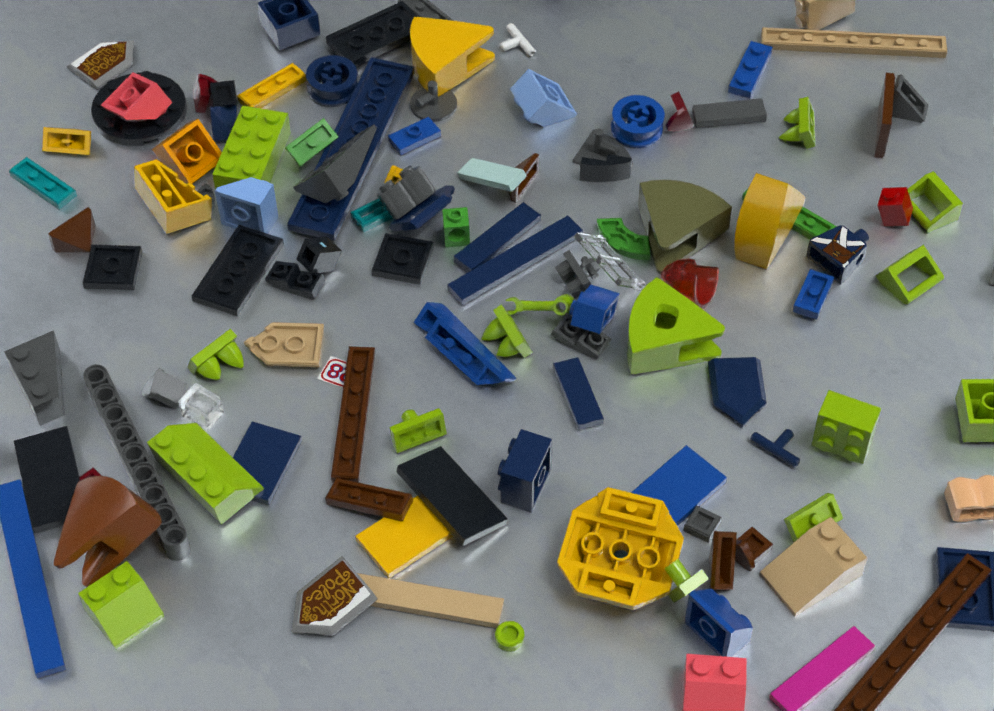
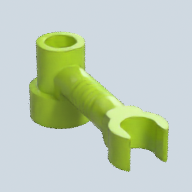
M563 294L553 301H524L516 297H510L505 301H513L516 304L515 310L507 311L510 315L519 311L533 310L554 311L558 315L565 316L566 313L569 314L574 298L568 294ZM560 302L565 304V310L560 308Z

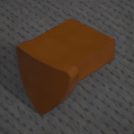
M751 527L736 540L735 561L746 570L752 571L755 568V564L772 550L773 543L754 527Z

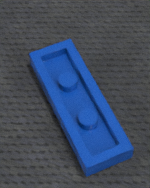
M753 41L750 42L729 84L728 93L751 98L769 61L773 47Z

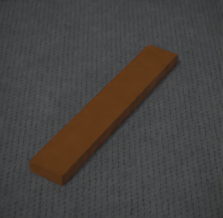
M349 346L331 473L332 482L336 478L359 483L375 361V347Z

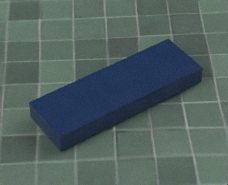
M576 357L553 363V370L577 429L582 430L604 424V417L579 358Z

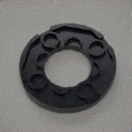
M150 71L136 73L156 82L173 102L167 108V111L157 119H148L141 122L126 121L102 108L101 104L130 74L108 81L96 94L91 106V114L97 131L109 141L126 146H142L146 141L154 139L160 141L170 136L181 126L187 113L184 92L175 81Z

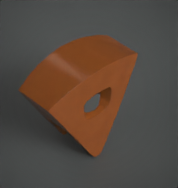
M93 476L83 479L75 487L53 564L61 569L75 562L86 553L82 569V584L88 587L113 570L161 525L160 515L149 503L111 477Z

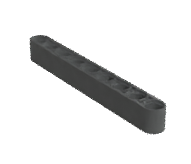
M91 365L83 374L89 396L137 495L155 508L160 515L162 523L155 530V533L167 557L174 561L183 560L190 554L191 550L186 529L107 369L102 365Z

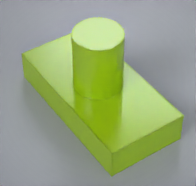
M439 408L419 416L414 410H407L401 416L403 422L389 427L393 447L397 453L447 434L444 415Z
M679 559L664 568L677 586L668 595L673 603L685 597L709 579L702 569L691 576Z

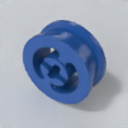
M631 95L624 97L613 107L611 133L619 143L631 148L649 147L655 144L662 136L665 117L664 110L656 100L647 96Z

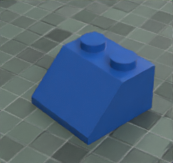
M713 589L694 590L689 593L685 624L719 656L733 657L751 642L753 632L751 622L745 615L737 613L723 595H718Z

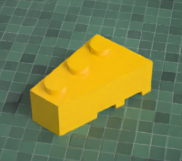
M155 159L134 166V188L166 234L211 220L212 198L207 194L203 196L197 192L195 186L190 182L186 184L180 180L178 174Z

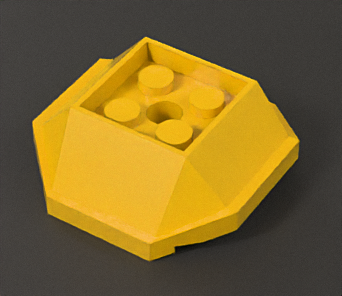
M607 487L599 492L597 496L573 509L557 565L577 596L636 610L670 595L673 580L664 568L679 559L684 537L669 514L664 501ZM618 550L628 553L624 558H617L613 554Z

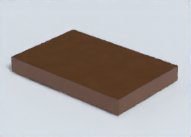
M886 72L880 97L874 155L877 158L885 156L892 125L894 73Z

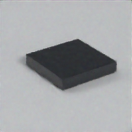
M385 233L372 268V276L421 285L434 248V242Z
M91 245L83 279L84 289L134 290L143 252L142 247Z

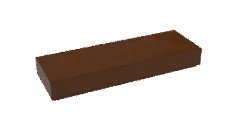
M340 478L335 479L325 497L328 505L399 521L404 520L413 502L412 494Z

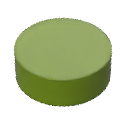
M514 621L501 623L495 632L497 646L507 652L520 649L524 643L523 627Z

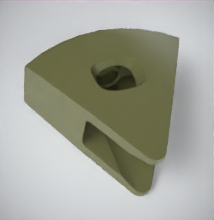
M651 180L640 182L638 207L646 236L649 238V247L655 268L659 274L668 273L729 229L732 206L715 193L701 186L677 180Z

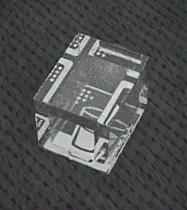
M196 383L188 391H185L178 401L182 417L192 423H197L206 431L224 413L221 397Z

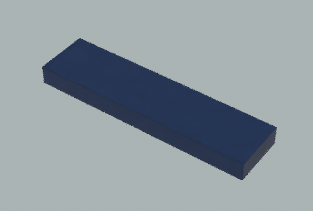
M524 202L454 255V262L465 271L470 272L497 256L541 221V214Z

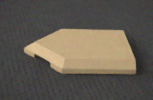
M272 322L264 328L263 332L255 337L251 336L244 341V345L266 366L320 367L324 324Z

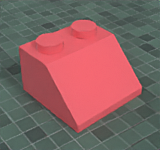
M132 72L101 106L103 109L125 120L157 119L163 115L173 102L156 82Z
M686 654L683 711H744L747 658Z

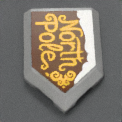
M134 41L101 42L69 64L67 69L99 90L108 81L113 80L133 66Z
M341 556L297 592L292 633L334 636L378 600V598L347 560Z

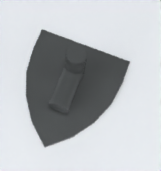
M597 128L592 130L572 162L580 165L582 157L606 161L608 154L631 157L621 143L613 137L604 134L602 129Z

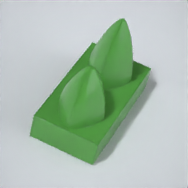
M323 118L288 144L285 149L299 167H302L336 141L338 135Z

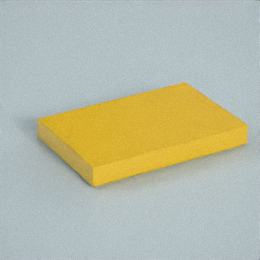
M418 496L413 498V502L403 521L384 517L355 536L356 542L388 579L453 537L449 530Z

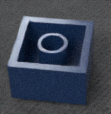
M263 0L257 3L260 24L279 51L321 35L318 13L308 0Z
M521 429L517 438H512L510 441L507 459H502L498 467L497 475L500 476L498 491H501V503L532 513L551 472L552 439Z

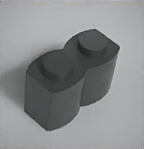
M410 165L399 173L401 177L394 183L392 180H389L379 187L381 192L377 194V197L394 220L405 215L436 191L420 166L413 168Z

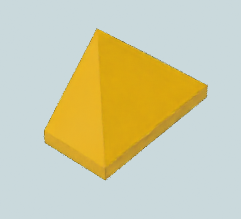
M43 127L42 151L90 155L91 131Z

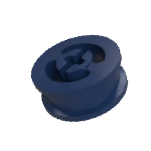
M337 55L323 56L314 60L306 70L309 97L317 104L327 107L347 104L358 84L356 66L349 59Z

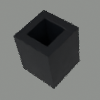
M327 236L305 238L296 259L311 274L332 272L342 250Z

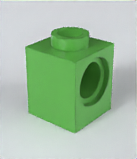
M467 207L442 209L445 248L469 245L470 231Z

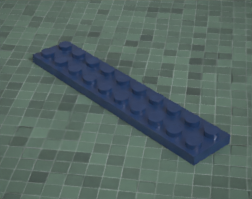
M370 58L334 130L338 135V139L324 149L314 169L315 171L322 166L324 160L338 152L339 148L356 134L375 124L377 130L354 184L347 189L349 194L340 201L333 199L324 203L302 194L287 223L289 231L314 237L327 236L330 240L335 241L415 74L414 66Z

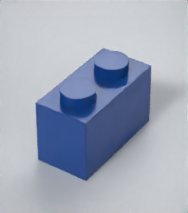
M590 285L584 292L581 291L578 299L573 300L569 311V315H572L571 325L601 334L615 317L620 293Z

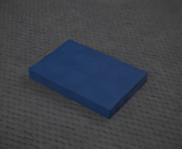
M251 422L233 456L264 488L251 501L270 505L302 443L300 435L257 422Z
M937 547L935 552L937 588L967 553L991 569L990 575L947 625V628L994 632V552Z

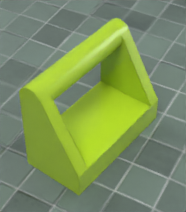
M934 171L925 174L908 188L913 206L912 216L928 233L959 220L963 202ZM925 195L941 213L930 221L912 199Z
M924 245L912 250L875 275L882 286L906 305L944 280L943 273ZM912 264H916L930 277L908 292L897 275Z

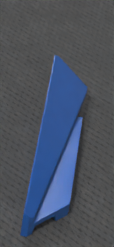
M426 302L414 323L428 333L425 338L476 385L514 382L516 380V377L444 304Z

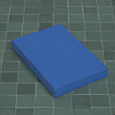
M686 445L631 493L664 501L669 514L678 526L692 514L697 505L701 506L726 484L727 477Z

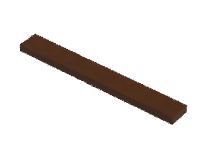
M967 553L834 711H877L987 579L991 569Z

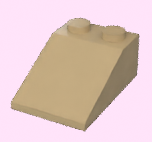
M830 517L804 533L762 569L760 576L791 613L797 616L861 577L867 557L833 518Z

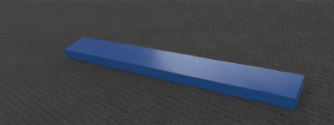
M21 479L0 485V520L33 667L38 679L64 671L66 666L32 529Z

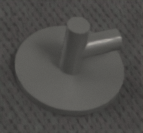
M429 81L428 91L422 88L413 94L410 100V107L412 113L422 120L429 116L433 122H437L453 115L457 108V99L450 90L438 97L437 82Z

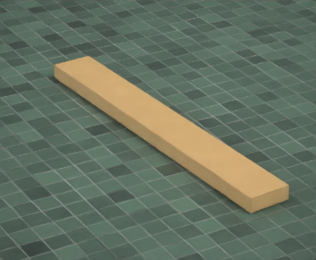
M762 28L761 44L773 47L772 50L946 58L947 55L946 36Z

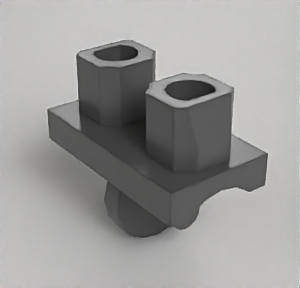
M568 250L563 253L566 260L556 266L555 269L563 281L574 275L577 276V278L566 284L575 299L579 297L581 291L584 292L591 285L587 277L591 276L592 279H596L599 276L597 272L601 265L596 258L588 259L587 256L581 258L582 264L579 265L571 251Z

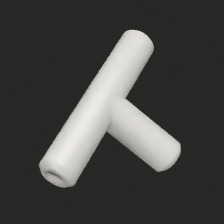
M513 23L508 24L506 30L513 38L500 43V50L504 52L520 45L529 57L533 56L536 50Z

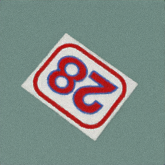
M330 356L317 379L343 388L347 361Z

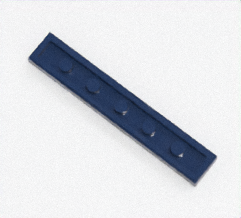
M567 215L447 284V289L463 306L582 237L583 229Z

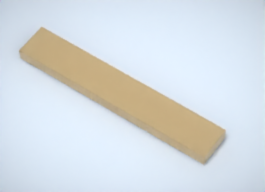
M357 573L378 598L370 606L497 628L500 624L504 607L503 598Z

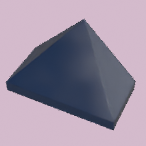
M237 105L210 107L212 136L216 144L227 142L237 119Z

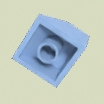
M530 69L510 88L515 96V103L522 108L524 118L531 124L536 123L545 127L574 118L577 115L558 83Z
M250 177L217 187L215 190L220 220L223 225L235 229L238 225H242L268 234L279 218L274 185L267 181Z

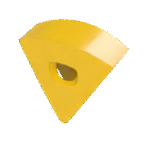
M414 17L410 27L412 63L415 67L417 80L422 87L428 91V82L436 81L439 97L495 60V54L479 47L494 35V28L460 21Z
M756 173L745 195L737 219L734 240L735 258L767 269L788 236L804 205L806 197L788 183Z

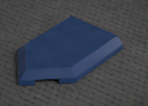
M446 185L436 190L431 196L416 205L405 215L391 222L389 229L393 232L419 229L451 203V195L455 191L454 186Z
M756 357L713 358L708 361L713 407L721 413L725 412L731 416L734 422L743 428L750 421V418L756 412L761 411L767 404L760 359Z

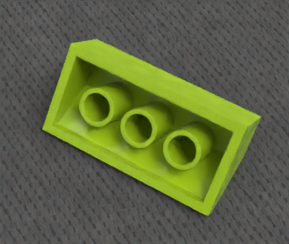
M197 423L168 425L147 442L154 458L221 525L250 502L255 495L264 490L263 486Z

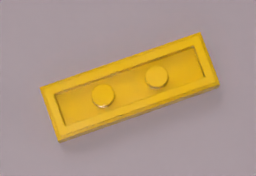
M291 63L238 94V102L243 106L261 109L306 82V74L294 63Z

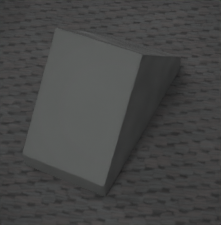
M902 74L898 75L894 86L892 117L919 123L924 122L929 105Z

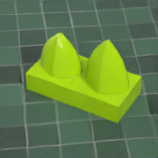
M808 97L800 98L799 107L792 110L784 118V121L798 125L789 128L779 138L789 142L803 141L806 149L815 147V112Z
M502 304L495 308L493 311L497 317L486 327L481 339L495 340L508 334L499 345L497 356L509 357L520 352L526 358L532 354L533 351Z
M231 329L226 331L190 359L187 367L193 375L200 373L209 379L219 380L221 368L216 359L218 357L230 366L243 368V356L235 343L237 335Z

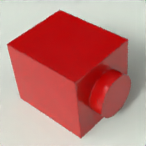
M907 187L882 188L877 206L884 227L908 226L913 206Z

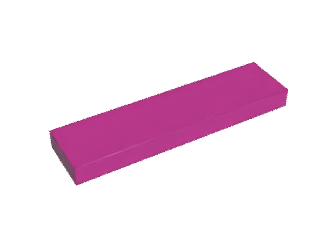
M853 626L771 692L769 699L782 711H801L873 652L875 645Z

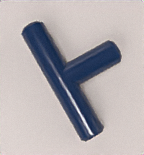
M785 429L775 442L757 432L751 435V442L795 468L800 463V458L784 449L794 437L792 430Z

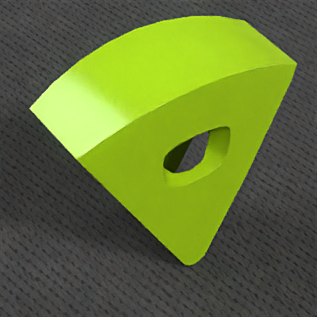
M656 277L640 292L631 310L627 345V361L630 373L640 374L708 362L713 358H720L722 351L712 339L721 337L725 332V327L694 302Z

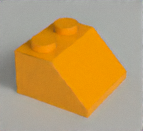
M199 119L185 124L152 149L160 162L177 173L178 178L186 184L189 182L193 184L217 165L222 153Z

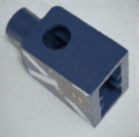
M839 225L810 239L806 257L825 273L833 276L834 280L841 285L863 263L867 250L866 242L869 241V236L863 229L853 233L845 226Z

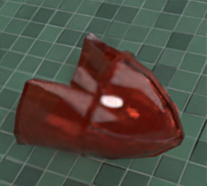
M678 259L667 265L660 276L669 286L700 308L705 309L710 305L715 296L719 280V268L697 265L695 259Z

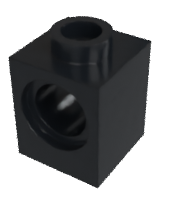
M235 80L210 83L213 107L238 104Z

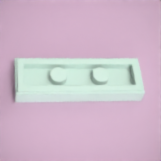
M471 158L457 172L461 180L510 192L527 177L523 169Z

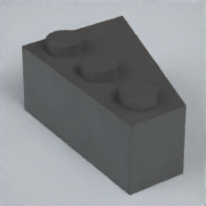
M54 330L4 351L10 369L39 425L41 426L64 416L60 348Z

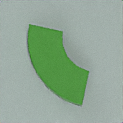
M622 218L597 219L598 233L604 243L613 251L636 260H650L648 236L638 235L630 231L623 224Z

